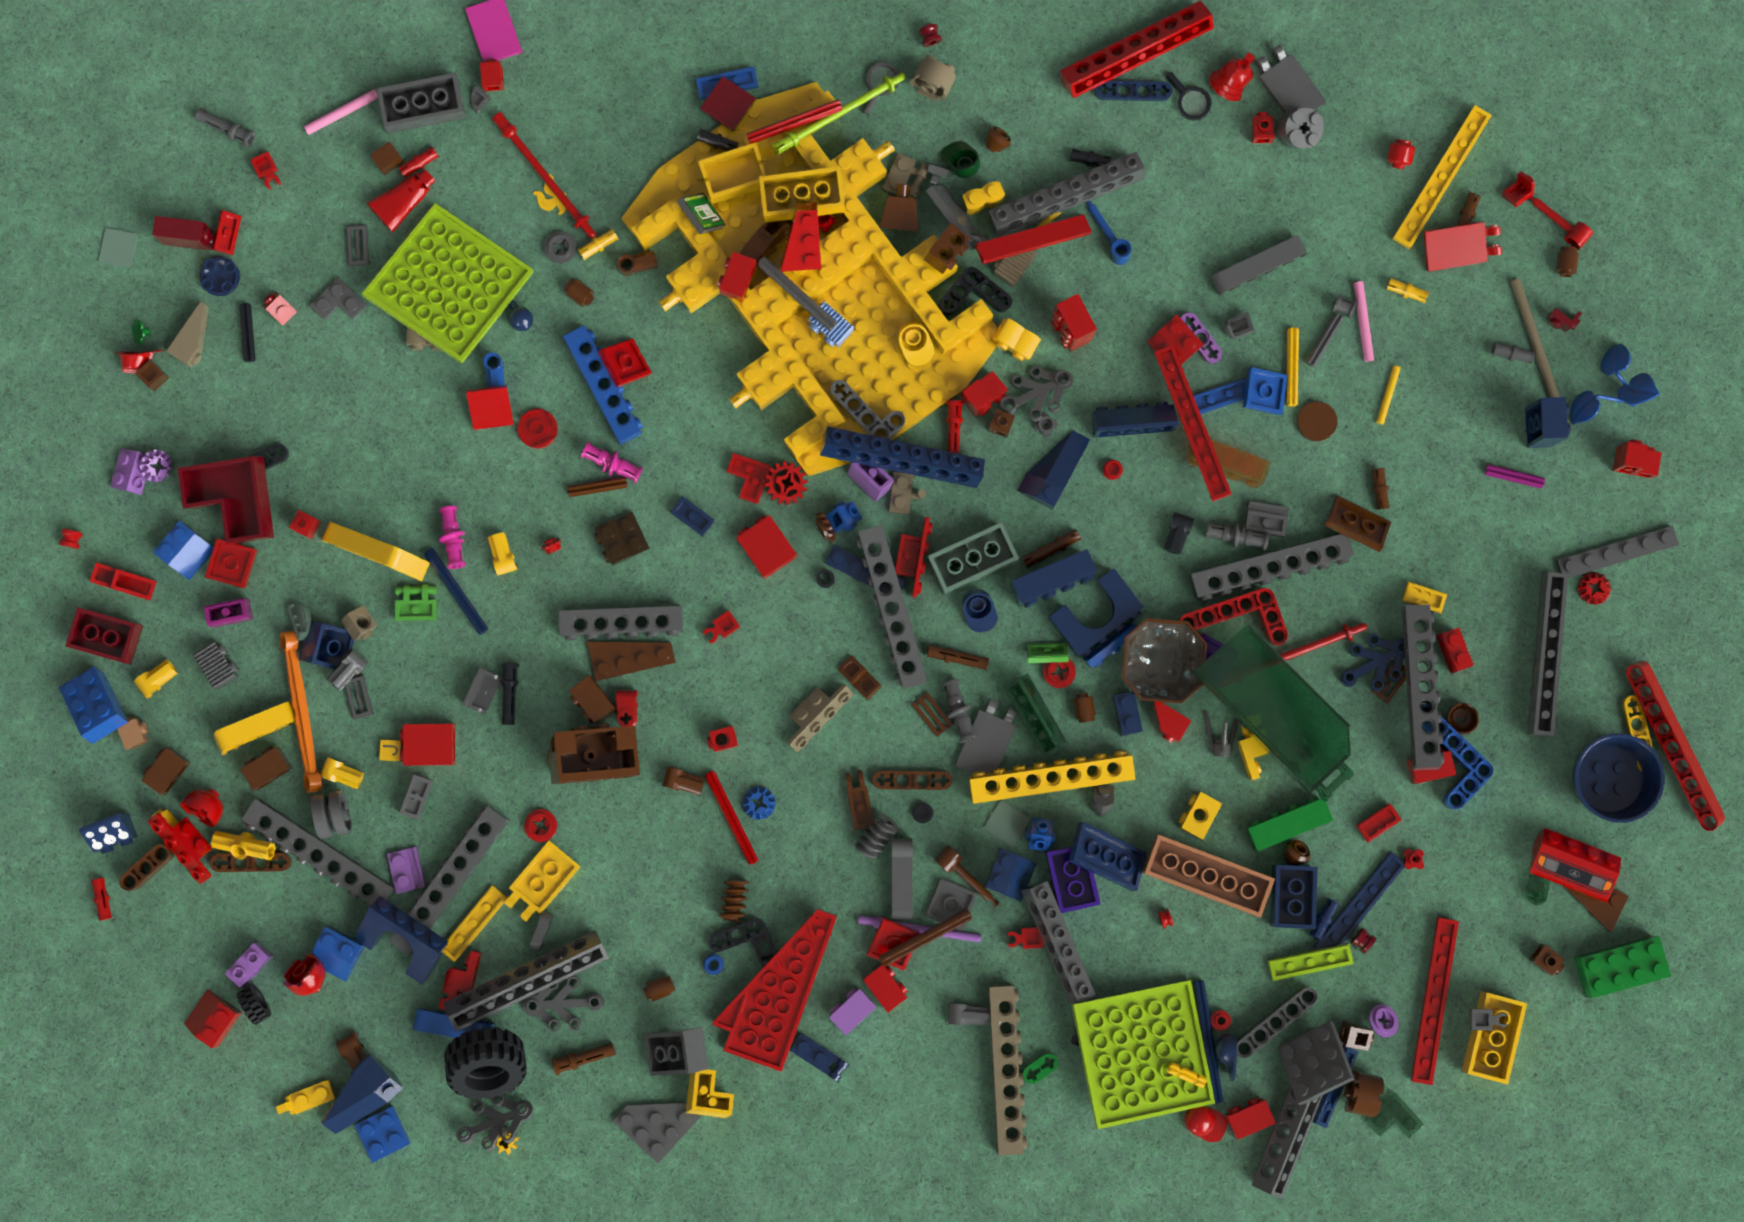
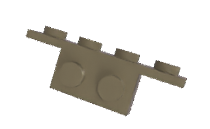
M843 684L829 698L816 687L789 715L801 728L787 743L798 753L815 734L820 732L829 719L833 718L836 712L854 695L853 692Z

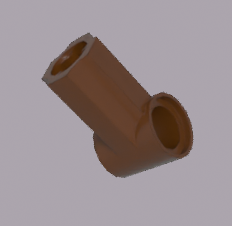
M654 250L633 255L624 254L617 260L618 271L623 276H630L633 273L658 268ZM630 262L632 266L630 269H623L621 264Z
M667 766L661 786L677 791L683 790L700 796L705 779Z
M356 1032L336 1042L338 1051L343 1058H346L352 1070L366 1057L363 1043L360 1044Z

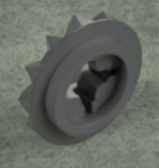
M560 231L551 234L547 238L544 249L551 261L562 264L570 262L573 256H575L577 245L570 234ZM564 242V247L567 251H560L557 255L558 249L555 245H561Z

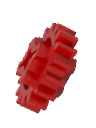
M783 461L781 467L778 463L774 464L775 470L769 468L768 472L770 475L764 476L768 483L763 484V486L769 489L765 493L772 494L771 501L778 499V505L784 501L785 506L790 504V500L793 504L797 503L796 497L803 498L804 496L801 494V491H807L803 484L808 483V480H803L802 478L806 473L800 474L801 467L794 468V462L787 466L786 461ZM785 470L783 476H775L779 471ZM793 475L797 477L798 482L795 481ZM787 479V483L790 485L784 488L782 481ZM773 484L776 486L778 492L775 491ZM788 491H796L792 496L786 497Z

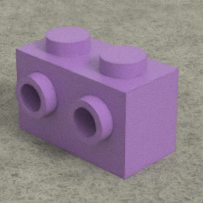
M852 463L847 473L874 502L885 495L894 482V479L882 468Z
M853 988L845 995L847 999L842 1004L838 1002L829 1010L832 1013L829 1018L845 1035L851 1032L876 1008V1005L860 988L857 990Z

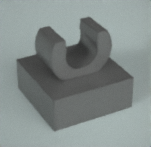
M930 163L927 172L933 173L930 183L938 185L941 176L948 177L950 169Z

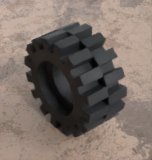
M251 984L237 993L241 1009L244 1010V1014L248 1016L249 1021L257 1025L271 1016V1009L268 1007V1003L257 986Z

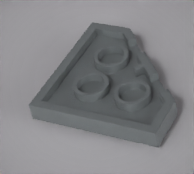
M686 1102L627 1105L613 1122L659 1163L701 1116L686 1113Z

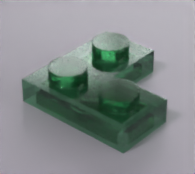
M1397 1093L1392 1094L1381 1105L1376 1117H1367L1365 1119L1378 1136H1381L1395 1123L1410 1138L1424 1125Z

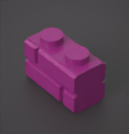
M246 598L204 606L206 623L211 628L253 620L251 603Z

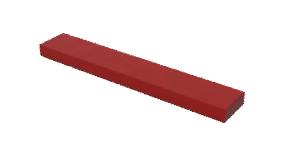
M1083 214L976 244L975 248L982 264L1087 236L1091 234L1092 230Z

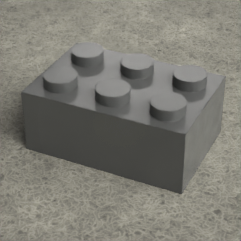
M702 1027L663 1030L644 1034L650 1076L690 1074L708 1070V1059Z

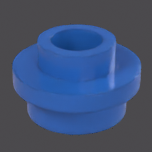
M717 954L708 955L703 962L704 970L711 975L720 973L724 967V961L721 956ZM712 960H715L718 965L716 968L710 967V962Z

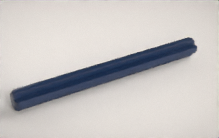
M1204 980L1193 981L1198 1019L1215 1104L1223 1102L1205 982Z

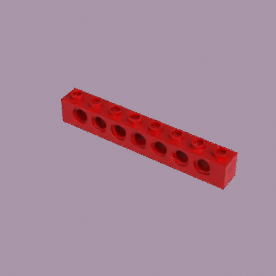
M1200 0L1061 69L1062 83L1074 99L1214 29L1212 13Z

